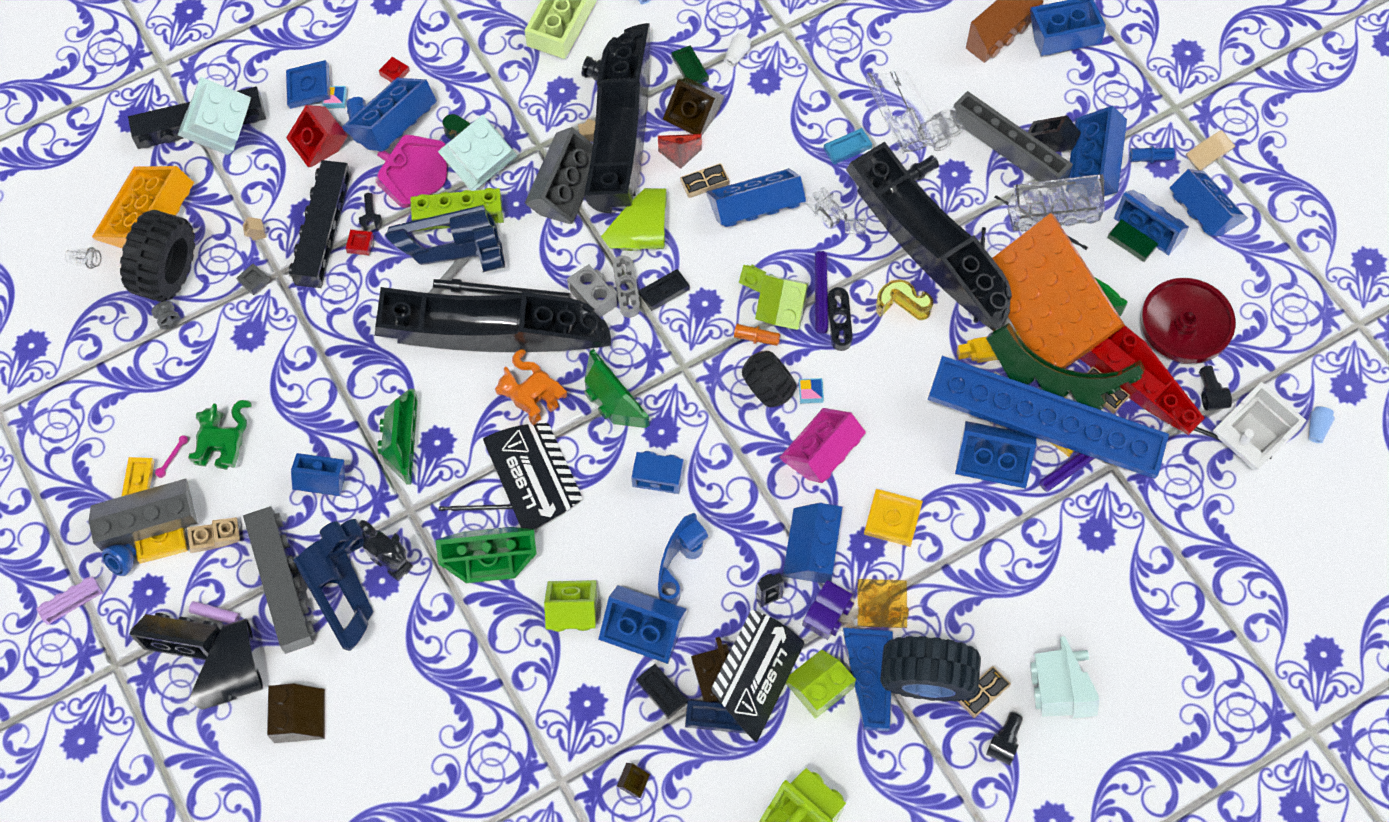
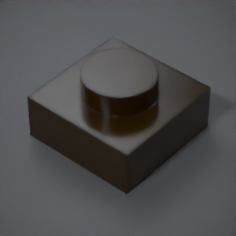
M626 762L617 787L633 797L641 798L650 774L635 764Z

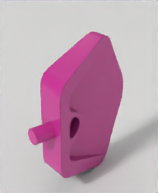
M404 135L391 154L386 151L378 152L377 156L383 159L385 163L378 172L376 184L402 208L411 206V197L436 193L444 186L447 176V162L438 152L445 146V143L440 140Z

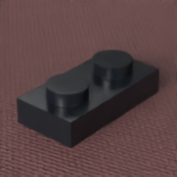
M676 269L640 289L639 295L649 309L653 311L690 290V285L680 271Z
M780 573L775 575L767 574L757 583L756 600L760 608L783 597L784 580Z
M656 664L636 679V683L667 719H670L687 705L688 701Z

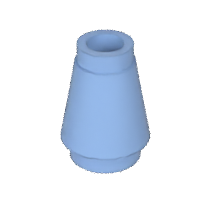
M1317 406L1311 412L1310 441L1323 443L1335 420L1333 410Z

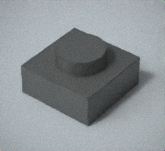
M251 264L236 278L238 283L252 295H255L270 281L269 277L254 264Z

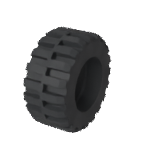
M158 210L144 212L143 215L137 218V222L133 223L130 233L126 236L127 240L125 245H123V254L120 258L121 282L128 292L158 302L167 301L176 296V293L181 290L182 284L187 279L186 276L190 272V265L194 258L195 233L188 220Z

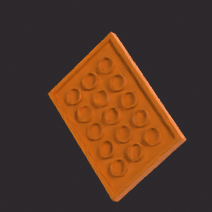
M1048 214L992 258L1002 270L1010 285L1012 294L1008 315L1010 321L1023 342L1046 361L1059 367L1067 368L1125 326L1053 214Z

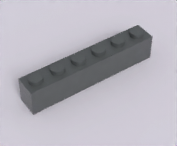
M967 91L954 103L951 115L952 121L1055 193L1068 180L1073 166L1071 162L975 95Z
M269 506L243 515L281 649L287 654L313 645L312 636L316 635L312 621H307L305 615L309 613L305 598H300L299 592L303 591L299 577H294L293 574L296 565L293 561V556H288L286 550L290 548V544L286 534L282 535L280 527L284 526L280 513H275L273 508Z

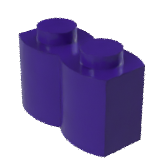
M827 580L804 617L802 626L826 640L831 635L836 636L842 626V623L839 622L843 614L848 616L854 606V602L851 601L853 594Z

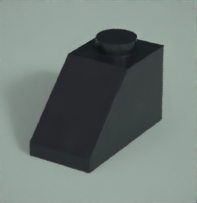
M1068 115L1033 121L1028 130L1030 135L1055 152L1072 150L1081 134Z

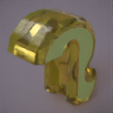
M902 279L891 280L878 292L876 313L879 317H882L896 303L917 320H925L931 315L933 298L924 291L918 296L914 286L908 281Z

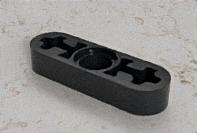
M835 287L828 293L831 345L838 351H845L852 344L849 295L844 288ZM835 296H839L841 299L840 307H837ZM836 315H843L846 321L844 323H837L833 318ZM842 330L843 338L845 339L844 343H841L840 339H838L839 331Z

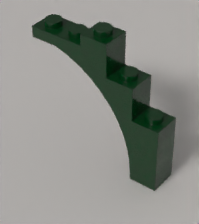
M1010 323L989 333L986 338L1009 379L1028 385L1034 381L1033 377L1035 376L1044 391L1065 397L1069 394L1068 391L1070 390L1077 402L1099 410L1103 409V404L1106 403V392L1108 395L1113 394L1121 388L1120 385L1126 382L1132 384L1140 380L1145 370L1141 360L1119 371L1109 373H1083L1059 367L1033 352L1019 338Z

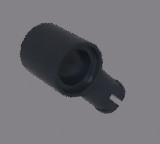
M1213 366L1202 367L1199 374L1204 385L1201 394L1204 410L1213 411L1230 408L1232 406V396L1229 388L1222 387V384L1218 382Z
M1013 712L1009 713L1003 729L998 734H994L986 753L987 756L1009 766L1011 765L1019 746L1016 736L1023 721L1021 715Z

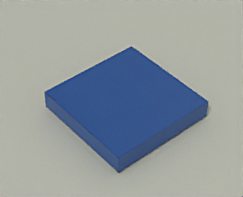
M326 60L286 70L287 105L290 109L330 99L329 64Z

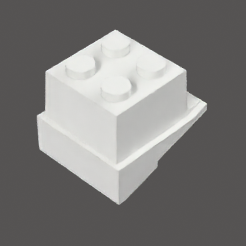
M1260 382L1213 432L1218 436L1219 440L1253 470H1258L1301 429L1306 419L1263 382Z

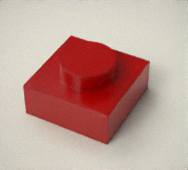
M393 56L378 70L380 76L389 82H393L396 78H404L410 72L409 66Z
M350 229L345 248L346 252L369 256L374 237L373 233Z

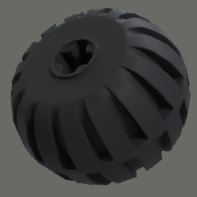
M760 351L753 354L742 368L743 379L755 396L767 407H777L786 403L796 390L794 378L781 360L771 351Z

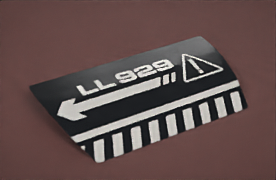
M549 423L519 425L495 432L483 438L521 528L535 530L583 500Z
M751 610L711 691L743 730L757 743L804 646V641L776 619L761 612Z

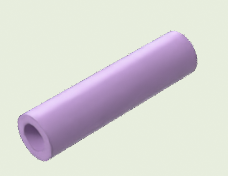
M192 601L189 606V613L225 623L240 620V613L195 601Z

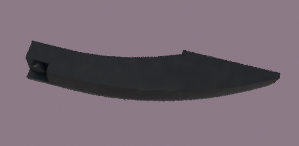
M650 23L638 24L625 29L624 33L618 38L613 37L607 43L602 53L597 78V105L593 148L584 193L585 200L589 206L599 212L611 213L612 207L632 206L633 196H636L647 114Z
M885 141L851 161L846 171L858 185V194L899 245L957 303L991 330H997L1009 315L1010 299L1012 297L1011 289L1006 276L975 235L971 236L926 194Z
M380 287L374 336L398 339V344L478 352H517L521 349H524L526 352H552L611 346V335L605 320L595 313L593 307L576 299L523 291L522 294L467 296L423 293Z

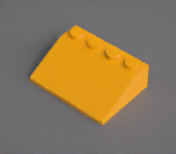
M134 166L92 235V238L123 248L127 240L126 236L131 231V226L134 222H137V218L150 210L177 215L184 199L189 195L194 182L177 166Z

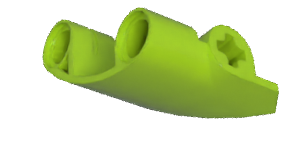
M644 188L632 200V206H626L601 236L609 248L623 251L664 249L666 188Z

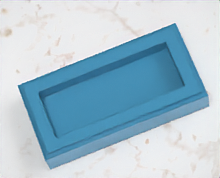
M860 128L824 144L823 149L833 165L872 149L873 144L863 128Z

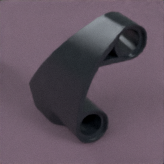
M247 618L222 626L188 700L201 710L263 690L261 675L258 668H255L250 645V640H253V634Z

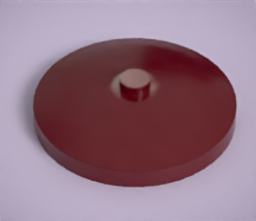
M1175 278L1162 282L1148 294L1141 309V328L1147 341L1160 354L1177 362L1194 364L1212 360L1228 347L1235 333V313L1228 299L1217 288L1198 279Z

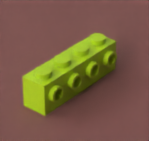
M500 188L411 197L412 221L484 205L495 223H504ZM437 225L415 231L443 229L450 227Z

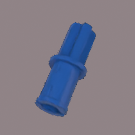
M1150 146L1149 148H1130L1129 151L1130 162L1145 161L1154 163V160H1173L1175 158L1174 148H1154V146Z

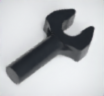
M365 193V215L359 217V224L363 231H368L367 224L374 222L376 230L379 231L382 226L381 215L374 213L373 194Z

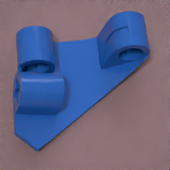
M695 513L684 516L677 525L666 545L661 560L658 577L659 599L674 605L680 600V585L667 570L671 561L679 551L688 559L699 558L703 553V541L708 538L706 530L697 520ZM671 588L675 590V593L667 596L663 591Z

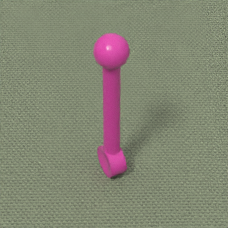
M182 435L179 437V443L163 466L156 469L155 474L158 478H163L166 475L165 470L182 445L188 442L187 436Z

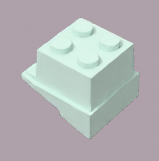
M200 77L179 129L178 136L229 155L234 151L251 97Z
M483 114L438 151L471 191L477 190L518 158L517 154Z
M1065 636L1060 637V650L1036 653L1035 662L1030 663L1032 685L1037 684L1038 686L1034 687L1036 709H1041L1042 717L1073 715V718L1098 716L1099 695L1088 673L1082 672L1077 662L1089 660L1088 650L1073 652Z

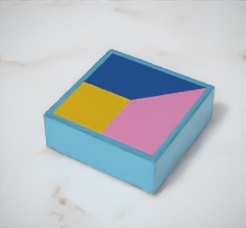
M330 86V99L323 100L322 105L326 108H345L346 86Z
M822 378L799 379L800 404L824 402Z

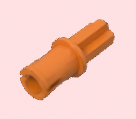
M736 324L734 338L753 341V344L760 342L775 346L780 342L779 333L762 330L760 326L755 328Z

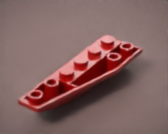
M1123 326L1079 358L1089 367H1095L1101 373L1119 371L1141 360L1145 367L1142 378L1132 384L1126 382L1120 385L1130 395L1129 399L1187 435H1190L1205 419L1148 344L1127 326Z

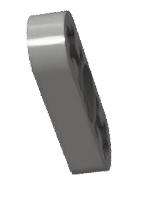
M621 255L613 261L619 308L623 316L632 318L640 312L635 271L632 259ZM621 264H625L626 275H622ZM624 282H629L633 285L628 291L620 288ZM631 297L633 309H628L626 298Z

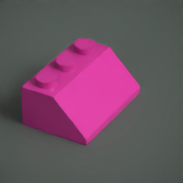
M822 408L779 458L807 480L823 483L830 478L831 473L845 460L853 447L859 444L860 439L866 432L852 412Z

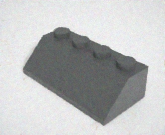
M573 127L556 132L525 201V204L540 216L567 224L573 223L584 198L593 144Z
M186 478L91 505L88 520L93 544L101 551L111 545H125L198 524Z

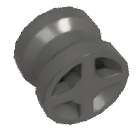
M170 301L160 302L151 310L153 317L158 319L157 324L159 328L163 330L173 328L180 321V316L174 311L175 307Z

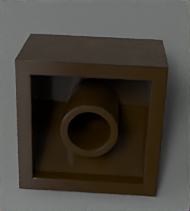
M688 77L678 79L663 120L701 138L717 116L724 95Z
M294 683L268 686L267 736L273 743L325 739V689Z

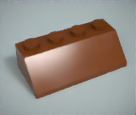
M996 0L971 22L965 49L983 63L987 62L990 58H995L1001 48L1005 45H1010L1014 37L1019 33L1022 34L1032 22L1030 8L1043 5L1044 1Z

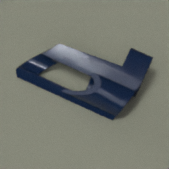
M484 205L389 226L385 234L392 244L410 255L420 265L479 256L483 272L505 268L503 247L499 238L500 233L494 219L485 209ZM437 225L448 226L451 229L454 242L424 248L416 243L407 232Z
M350 519L341 525L338 521L325 525L319 531L322 538L307 547L299 556L293 559L342 649L351 651L361 640L368 627V621L374 612L347 554L363 547V530L360 528L357 519ZM329 583L339 585L354 611L352 619L344 629L322 591L323 587Z

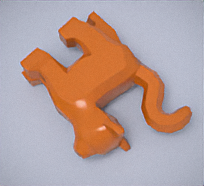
M521 349L512 356V363L521 370H532L533 374L523 383L517 384L510 370L504 367V375L499 379L495 391L498 395L509 397L516 407L527 412L530 423L534 425L541 420L540 409L536 403L543 399L547 403L548 411L553 412L559 407L557 399L566 398L567 391L559 382L550 378L545 371H542L541 367L535 362H523L521 358L525 355L526 351Z

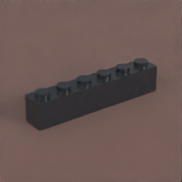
M257 86L238 90L237 92L251 97L243 125L265 120L264 106ZM190 102L128 116L131 137L137 149L150 148L151 146L184 139L178 136V132Z
M321 160L320 167L315 171V186L311 187L310 204L305 208V222L300 226L299 244L297 243L294 248L295 259L289 266V276L292 277L296 286L322 288L351 179L348 163Z

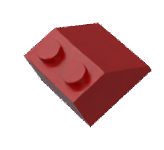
M306 105L286 139L307 167H313L320 163L321 160H325L337 153L348 135L325 106Z

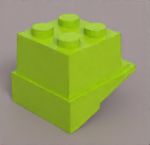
M805 768L791 783L785 780L781 784L759 822H837L846 802L843 801V796L837 790H831L824 784V780L819 774L814 771L810 772Z

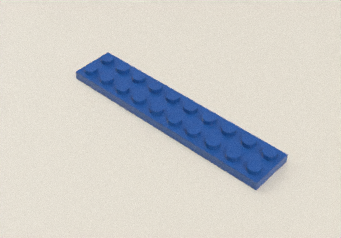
M943 355L927 399L1154 479L1159 475L1169 434Z

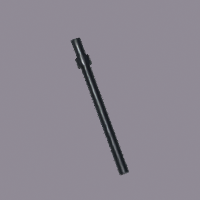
M453 278L451 281L433 279V288L449 289L451 292L456 293L468 291L510 295L522 294L523 291L570 298V293L470 283Z

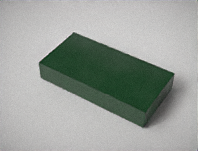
M691 45L671 52V57L683 78L688 77L700 84L709 81V76Z
M1122 219L1107 236L1108 239L1143 262L1150 257L1159 244Z

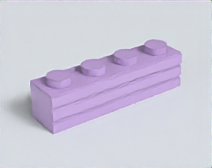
M93 576L87 577L80 584L69 587L66 592L55 595L52 600L41 603L36 609L42 621L49 625L103 594V591Z

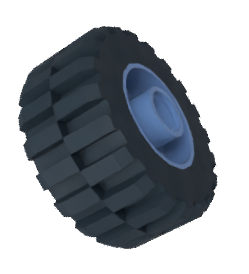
M926 636L897 637L889 640L883 647L880 681L887 691L904 697L942 702L965 701L974 698L979 691L981 656L974 647L967 646L962 642H955V640H945L937 637L929 638Z

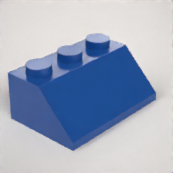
M1064 0L1030 8L1034 41L1041 56L1097 45L1103 41L1106 24L1094 0Z
M1187 169L1169 187L1174 193L1172 195L1173 198L1188 208L1187 213L1193 219H1198L1203 224L1201 228L1209 236H1222L1248 219L1205 171Z
M1134 189L1126 191L1122 195L1113 218L1118 222L1121 219L1159 243L1157 248L1168 256L1182 242L1189 229V226L1181 219L1174 217L1163 207L1156 205L1144 194L1138 193Z
M965 421L955 474L1026 489L1037 445L1036 437L1014 430Z
M814 503L793 508L783 577L824 584L827 580L832 581L843 506Z
M617 585L608 598L598 640L668 664L680 635L687 609Z

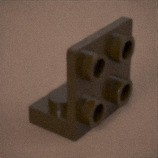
M720 637L715 638V650L691 656L703 702H720L711 691L729 654L727 643L722 644Z

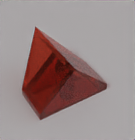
M701 134L658 135V152L680 169L702 150Z

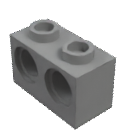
M590 264L567 278L569 291L577 300L593 307L599 317L617 307L616 297L618 295L612 285L608 286L604 282L601 272L598 269L594 270ZM591 282V284L585 285L583 283ZM600 297L605 298L604 300H601V301L596 300L597 298H600Z

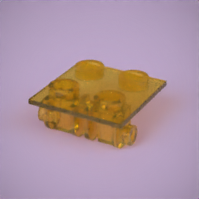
M857 579V627L907 628V617L909 615V608L907 607V580Z

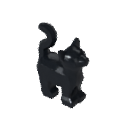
M361 520L359 526L363 530V549L374 563L380 567L384 565L388 569L389 575L399 581L413 568V565L406 559V552L399 542V535L395 533L390 539L380 530H376L369 522Z

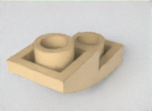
M1220 130L1186 153V157L1197 170L1202 171L1236 146L1223 130Z
M237 517L212 520L210 525L187 527L190 553L212 550L240 541Z

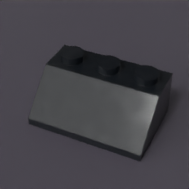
M155 613V615L145 614L130 630L129 635L144 650L206 660L220 632V628L211 621L196 623L187 617L173 619L169 615Z

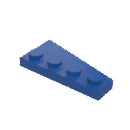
M843 628L842 632L851 674L856 679L854 688L863 730L889 732L891 691H887L882 686L880 677L883 647L889 640L893 639V631Z

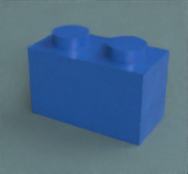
M652 451L636 452L631 476L632 487L679 494L684 472V459L671 454L666 456L656 455Z
M296 453L291 468L292 490L340 496L345 481L344 459Z

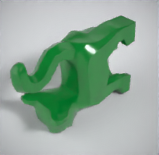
M239 400L231 409L232 418L238 423L236 427H217L224 413L217 410L216 403H213L211 408H206L196 413V419L200 423V428L196 434V450L193 453H189L188 456L190 462L197 466L206 467L212 451H217L221 453L220 458L216 459L214 464L218 469L227 470L229 466L235 468L239 457V448L242 445L243 433L247 427V419L240 411L242 408L252 406L249 400Z

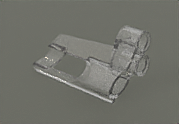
M906 71L867 73L865 80L900 154L917 151L926 146H932L935 151L944 150L952 142L950 137H955L964 130V125L955 108H947L932 115ZM879 87L898 88L907 107L903 115H892Z

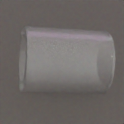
M865 218L845 219V234H865Z

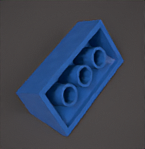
M396 78L346 122L342 128L367 150L385 151L395 139L404 134V131L409 126L414 125L421 115L427 113L437 100L427 79Z
M1112 105L1076 118L1075 126L1081 134L1075 147L1071 150L1070 162L1073 166L1066 183V191L1068 193L1101 198L1118 192L1127 118Z
M790 168L706 191L716 221L725 227L734 226L737 224V221L743 219L746 221L755 220L758 218V215L764 213L767 215L776 214L779 212V209L785 207L788 209L797 208L800 206V203L806 202L801 176Z

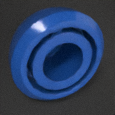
M130 544L125 546L111 545L103 549V562L112 573L118 576H126L131 571L136 550Z

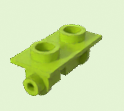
M744 264L739 283L760 293L763 274H766V272L755 267L753 264L751 266Z

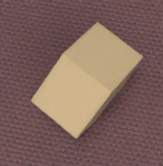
M588 118L585 123L578 124V129L581 135L592 142L594 139L595 121Z
M248 217L243 223L244 236L251 237L253 241L266 238L262 220Z

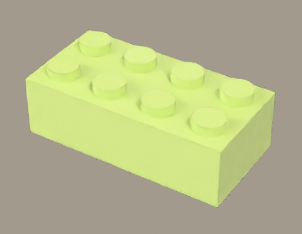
M541 0L524 30L527 46L566 59L597 0Z

